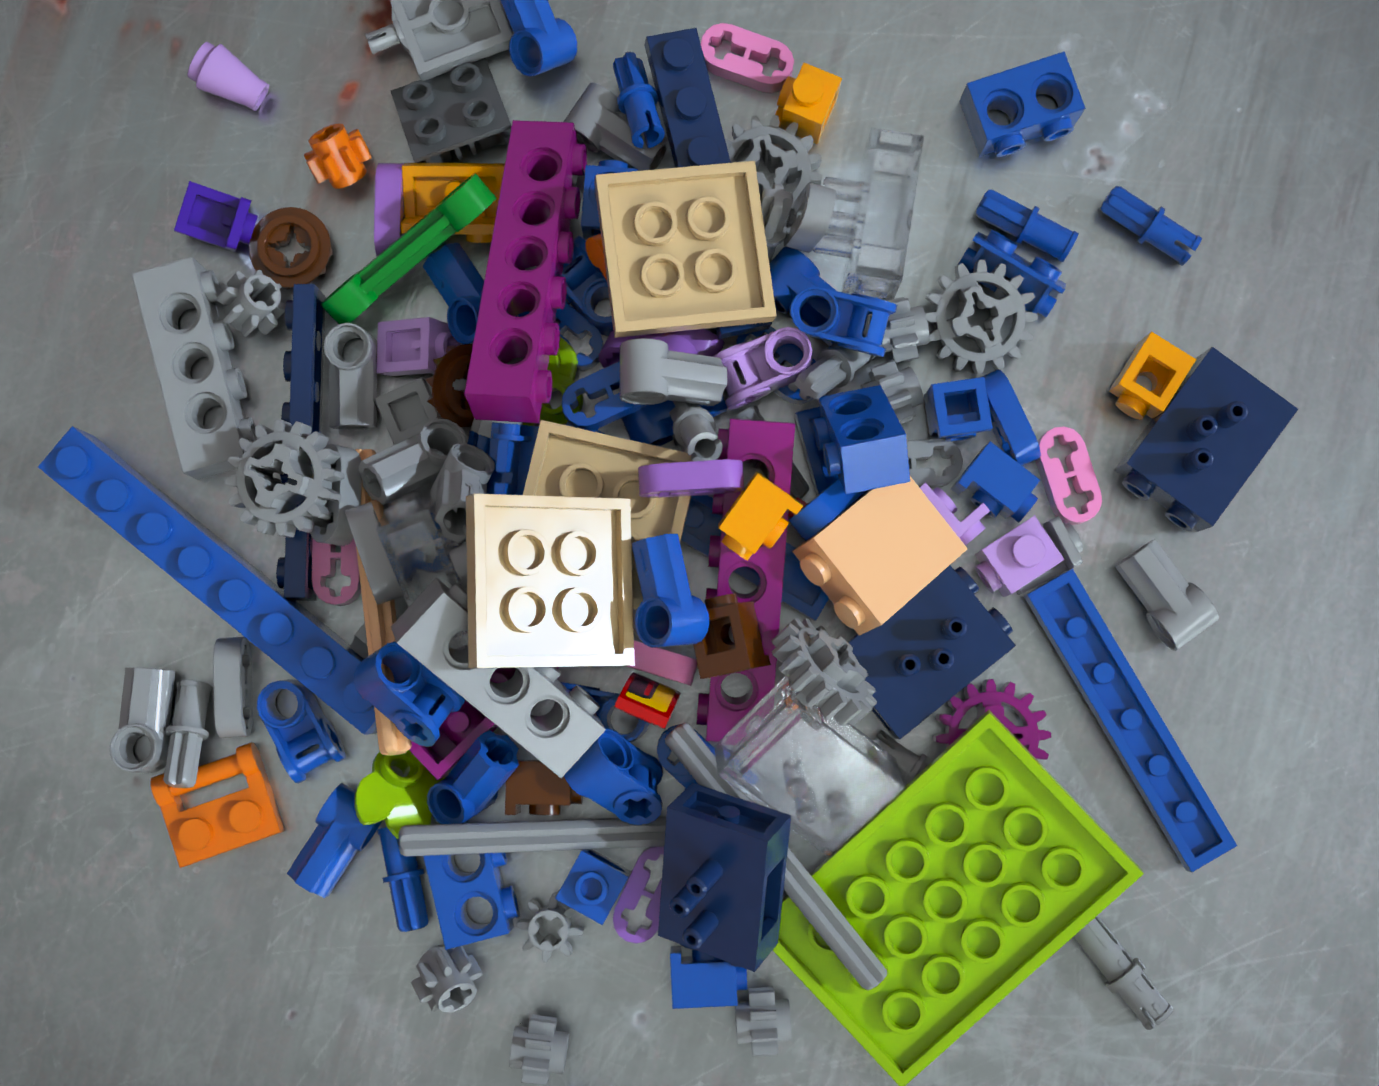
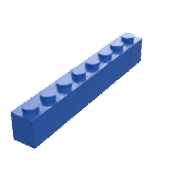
M73 426L67 431L40 463L39 469L362 734L377 733L374 706L362 698L354 684V672L358 664L364 659L349 647L350 644L297 601L284 598V591L99 439Z

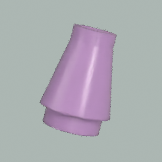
M205 42L196 52L187 73L188 78L196 82L197 89L245 105L253 111L260 107L269 90L268 83L258 78L222 44L214 46L209 42Z

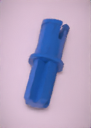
M625 52L623 57L615 58L613 62V70L620 92L617 98L618 108L622 113L626 114L634 146L643 149L644 143L641 133H644L647 148H652L660 144L665 137V131L656 109L658 93L653 86L649 85L643 61L640 58H636L634 52Z
M1115 186L1102 202L1100 208L1102 213L1138 236L1137 242L1142 244L1144 241H1147L1176 260L1181 266L1192 255L1174 242L1178 240L1196 251L1202 240V237L1193 234L1164 215L1165 208L1161 206L1156 210L1121 186Z
M988 190L983 195L976 209L978 218L1017 237L1015 243L1020 245L1022 241H1025L1058 258L1061 262H1064L1079 235L1078 232L1071 231L1039 214V207L1034 206L1031 210L994 190Z
M387 827L377 829L378 835H380L387 877L382 879L383 883L389 882L397 928L400 932L424 928L428 925V916L420 875L425 874L424 869H418L416 856H403L400 854L399 839Z

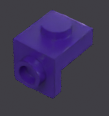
M189 181L174 232L235 252L239 241L249 245L258 215L248 212L251 204L249 199L243 197L240 199Z

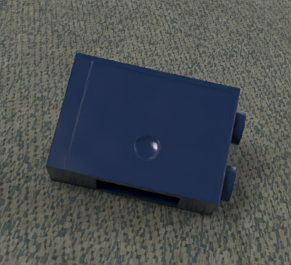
M1211 347L1197 357L1165 411L1149 422L1114 471L1125 478L1122 484L1131 493L1144 500H1149L1151 497L1167 509L1164 513L1165 516L1176 526L1186 531H1192V529H1195L1197 532L1214 526L1298 411V408L1217 349Z
M949 565L885 623L860 636L857 634L848 641L853 647L852 652L859 664L867 670L869 676L866 677L865 681L876 690L872 696L877 701V704L872 707L871 711L894 739L900 740L1016 646L1008 636L1013 632L1008 621L994 607L987 611L975 596L980 591L978 585L960 566L954 570Z
M695 783L688 786L667 807L658 936L676 942L685 948L694 949L724 960L733 966L755 972L778 944L791 815Z

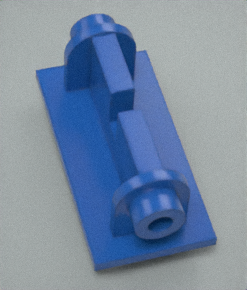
M991 230L988 236L978 231L973 241L981 245L980 249L977 252L968 247L958 265L963 263L971 274L973 273L975 262L978 260H985L988 273H991L997 264H1005V276L1011 279L1021 275L1024 278L1021 285L1017 288L1020 294L1033 293L1035 296L1032 301L1025 304V311L1039 313L1047 317L1057 299L1049 295L1050 292L1054 289L1063 294L1066 283L1058 279L1062 271L1040 257L1036 256L1031 263L1017 255L1014 251L1018 245L994 230ZM979 282L994 292L997 290V287L991 284Z
M492 422L489 456L495 463V469L487 483V494L523 495L539 426Z

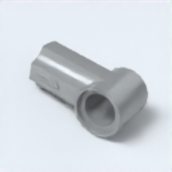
M590 83L563 121L574 123L578 143L585 144L587 150L595 153L601 150L613 159L627 163L629 168H635L638 171L655 170L669 147L668 138L665 136L660 144L647 148L644 133H641L644 143L643 149L634 146L626 114L622 113L618 108V97L603 86Z
M338 324L329 331L324 342L325 355L329 360L330 428L348 430L377 428V404L375 401L377 397V340L357 324ZM361 338L364 344L362 355L353 362H345L342 355L344 345L351 339Z
M632 339L621 343L619 396L621 401L630 404L653 405L670 400L714 406L721 402L723 391L727 386V367H724L721 358L668 350L669 346L667 343L656 339Z
M431 420L424 425L420 434L362 460L358 470L362 477L364 489L372 500H377L384 505L425 484H434L452 446L457 443L467 444L464 431L450 420ZM430 448L437 449L441 451L444 455H439L433 452Z
M457 443L452 446L430 490L431 497L436 502L434 521L440 525L442 536L459 543L466 539V496L474 493L487 494V483L495 469V463L487 453L469 444Z
M1155 539L1134 551L1115 566L1148 610L1146 617L1150 626L1160 640L1171 650L1177 651L1219 620L1218 612L1211 600L1198 586L1190 582L1187 583Z
M125 667L119 728L113 735L109 745L110 757L121 770L153 773L165 768L170 737L165 734V729L170 725L175 671ZM145 735L150 741L151 750L149 756L139 763L133 755V746L139 737Z

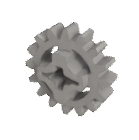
M755 115L751 119V129L747 131L739 124H734L732 126L734 141L725 139L731 163L735 162L738 155L750 146L751 153L745 161H755L760 199L765 189H771L769 180L765 179L763 172H758L761 156L769 172L775 173L773 184H781L785 188L787 184L794 183L796 178L801 177L798 186L792 192V206L808 183L821 185L822 175L813 171L821 165V154H808L814 139L809 135L799 140L796 137L798 123L793 122L784 130L779 128V116L773 115L769 126H762L758 116ZM772 143L778 144L786 148L788 151H784Z
M978 260L975 262L973 273L971 274L963 263L955 266L957 279L953 281L945 275L940 276L937 281L943 289L942 293H928L925 298L935 305L934 312L926 313L927 322L934 323L935 330L929 332L930 341L940 340L942 343L936 356L939 359H944L950 354L955 355L953 368L956 370H962L968 361H972V368L975 374H983L986 361H990L995 370L1004 369L1002 356L1007 354L1014 359H1019L1022 353L1016 346L1019 340L1032 341L1034 338L1024 327L1025 322L1038 320V314L1025 311V304L1032 301L1035 296L1033 293L1020 294L1017 288L1024 279L1021 275H1017L1009 280L1004 278L1006 273L1005 264H997L992 272L988 273L985 260ZM978 282L991 284L1000 289L1006 296L995 299L985 295ZM956 291H958L957 296L960 304L954 317L946 320L948 303ZM975 303L979 309L988 308L991 317L984 321L986 328L984 332L980 325L970 326L968 323V317L975 313L973 307ZM1013 315L1012 327L1008 336L1003 341L999 332L1005 318ZM965 335L974 339L977 347L981 349V353L971 352L962 348L953 338Z
M276 419L273 431L260 424L255 426L257 440L254 442L241 437L238 442L245 452L241 458L236 456L229 457L228 462L237 468V474L225 478V484L237 487L238 493L232 496L229 504L238 508H246L240 517L243 523L254 526L257 524V532L273 536L277 531L279 536L294 538L296 527L298 530L308 533L314 531L312 520L314 516L326 520L331 517L324 505L327 500L340 501L341 495L332 490V483L343 480L344 473L331 468V464L340 458V454L329 448L324 449L329 440L326 435L316 431L311 433V426L298 421L292 426L289 422ZM273 473L288 474V478L296 480L297 485L283 484L280 479L273 477Z
M794 618L772 639V643L776 647L772 654L783 663L779 667L780 672L790 680L791 688L796 691L795 697L807 708L819 707L825 719L830 720L834 716L840 726L844 727L847 723L855 726L877 704V701L872 696L876 692L875 688L865 681L866 677L869 676L867 670L859 664L852 652L853 647L840 635L837 638L830 637L823 626L820 625L815 629L809 619L805 618L801 622L799 619Z

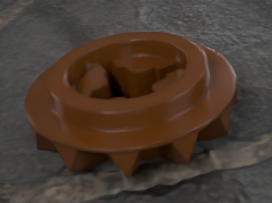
M285 207L274 210L265 215L253 230L249 242L250 260L256 271L261 270L263 275L271 278L276 284H280L286 290L294 287V284H310L316 277L326 272L329 257L333 254L330 233L317 216L305 209ZM294 232L299 245L307 248L309 251L295 254L293 262H290L289 266L287 264V257L275 248L288 245L290 237H293Z
M473 344L447 346L446 354L443 357L433 359L436 366L434 376L426 379L432 387V395L427 402L436 408L437 418L450 420L459 427L472 426L474 416L464 394L465 390L458 391L452 386L456 379L467 380Z

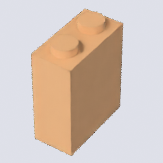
M910 476V482L867 490L828 525L810 539L804 541L792 552L799 559L801 570L808 580L820 586L832 601L838 618L846 626L854 629L860 636L885 623L967 550V547Z

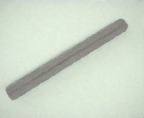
M682 723L666 736L665 743L699 785L752 802L690 724ZM788 847L784 891L860 986L868 991L873 989L887 976V969Z
M658 817L655 821L644 825L628 824L619 818L408 825L400 828L399 851L403 856L661 847L664 846L666 817Z

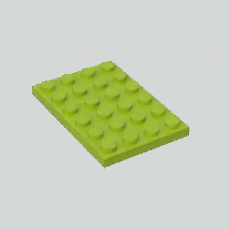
M988 710L810 873L887 969L888 974L884 980L869 991L862 988L788 895L782 900L779 939L773 951L899 1086H906L1144 873L1000 720Z

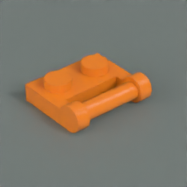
M253 742L237 747L235 754L198 766L196 784L192 788H174L167 785L163 780L164 773L151 778V790L154 799L161 808L180 868L285 831L260 752ZM242 773L245 775L249 788L184 810L180 795Z

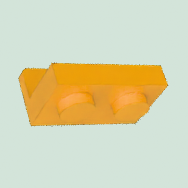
M404 163L402 165L405 218L400 223L401 234L408 231L457 186L476 173L497 198L477 218L454 234L466 235V241L491 242L505 163Z

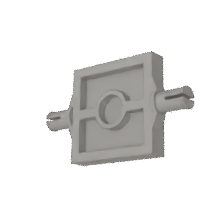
M390 0L393 24L364 33L373 55L379 51L402 44L403 48L411 55L422 81L452 71L461 64L473 63L509 49V42L513 35L500 0Z

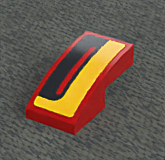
M633 672L626 681L614 707L665 730L681 692Z

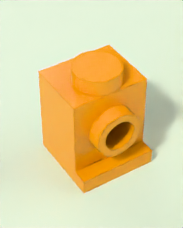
M804 62L797 78L788 76L777 101L778 108L775 115L779 116V128L786 130L791 123L796 122L798 123L796 136L803 138L811 135L814 139L813 143L818 145L836 104L842 78Z
M1151 331L1138 342L1133 350V354L1109 390V392L1119 397L1115 403L1117 408L1138 420H1142L1145 415L1153 419L1165 411L1196 361L1195 358ZM1138 376L1149 378L1152 384L1151 391L1136 383Z
M756 471L718 524V528L726 533L721 542L748 561L762 544L771 549L789 524L788 521L782 518L785 511L789 509L797 515L803 505Z

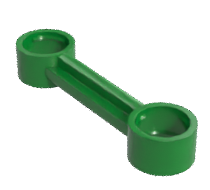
M476 173L472 174L449 193L433 210L363 269L357 271L342 283L320 305L337 324L351 323L382 293L455 232H459L477 218L497 197Z

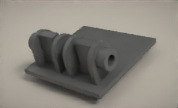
M486 58L473 63L461 64L452 71L426 81H414L408 85L391 90L414 163L451 162L453 158L450 150L453 149L458 160H462L463 156L459 148L461 146L469 144L472 154L475 155L478 154L474 144L475 141H479L481 149L484 150L498 144H506L505 138L510 137L512 126Z

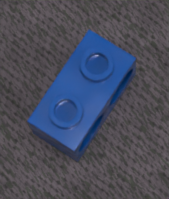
M1065 51L966 84L959 100L979 157L995 152L996 157L1013 154L1024 148L1026 141L1043 136L1045 141H1053L1064 137L1074 130L1073 126H1075L1086 109ZM1048 94L1056 100L1058 108L1046 109L1038 103L1036 95ZM994 109L1001 110L1008 115L1011 123L1008 125H997L990 120L987 112Z
M881 385L826 395L819 399L821 417L813 419L816 445L818 450L823 449L829 476L838 475L846 494L910 482L906 433Z
M506 853L479 854V867L475 872L470 873L464 872L456 866L454 855L423 856L446 950L509 934L514 928L513 919L520 917V911L513 886H504L500 866L507 865ZM482 897L491 904L493 909L491 922L477 924L468 917L466 905L470 898Z

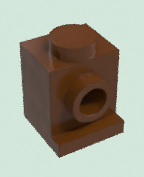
M736 593L704 600L709 613L710 624L704 639L697 644H693L700 679L771 665L769 654H764L753 601L738 602ZM730 626L732 628L734 642H732L729 638L728 632Z
M518 760L520 765L506 780L505 815L519 814L521 812V805H529L530 815H561V805L570 806L571 804L583 803V796L576 793L570 787L564 776L560 778L539 760Z

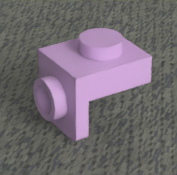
M1034 515L976 553L975 556L980 564L975 566V570L991 593L998 590L1003 597H1006L1065 559Z

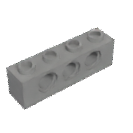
M193 257L131 273L182 472L199 480L237 469L228 462L229 457L236 456L241 458L245 451L241 448L238 441L242 437L254 442L257 440L255 434V423L251 417L245 418L241 399L247 397L243 376L238 368H232L228 350L234 349L233 336L228 323H224L223 319H219L215 301H217V297L221 294V290L212 270L207 271ZM195 308L197 310V317L194 324L187 329L179 330L178 320L180 315L188 309ZM201 357H209L210 366L208 372L199 379H192L190 371L193 363ZM221 405L223 416L220 423L214 428L205 429L203 417L206 411L213 406Z
M436 577L391 626L398 645L560 778L568 772L606 730L596 715L600 705L578 685L570 691L560 683L557 678L561 675V672L556 667L516 668L512 678L504 683H493L490 681L491 675L498 668H468V647L462 650L448 647L451 638L461 631H468L467 590L458 583L448 588ZM546 699L555 701L553 708L547 714L542 716L531 715L532 708L538 702Z

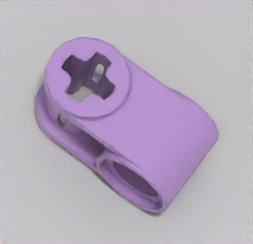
M780 328L755 340L734 345L713 355L712 357L721 358L724 367H727V386L725 389L729 397L725 403L728 409H736L755 402L770 392L795 382L796 377L810 367L812 362L811 342L806 334L797 328ZM783 344H794L801 349L803 358L800 363L793 367H784L773 358L774 353ZM735 367L740 369L745 385L740 383Z

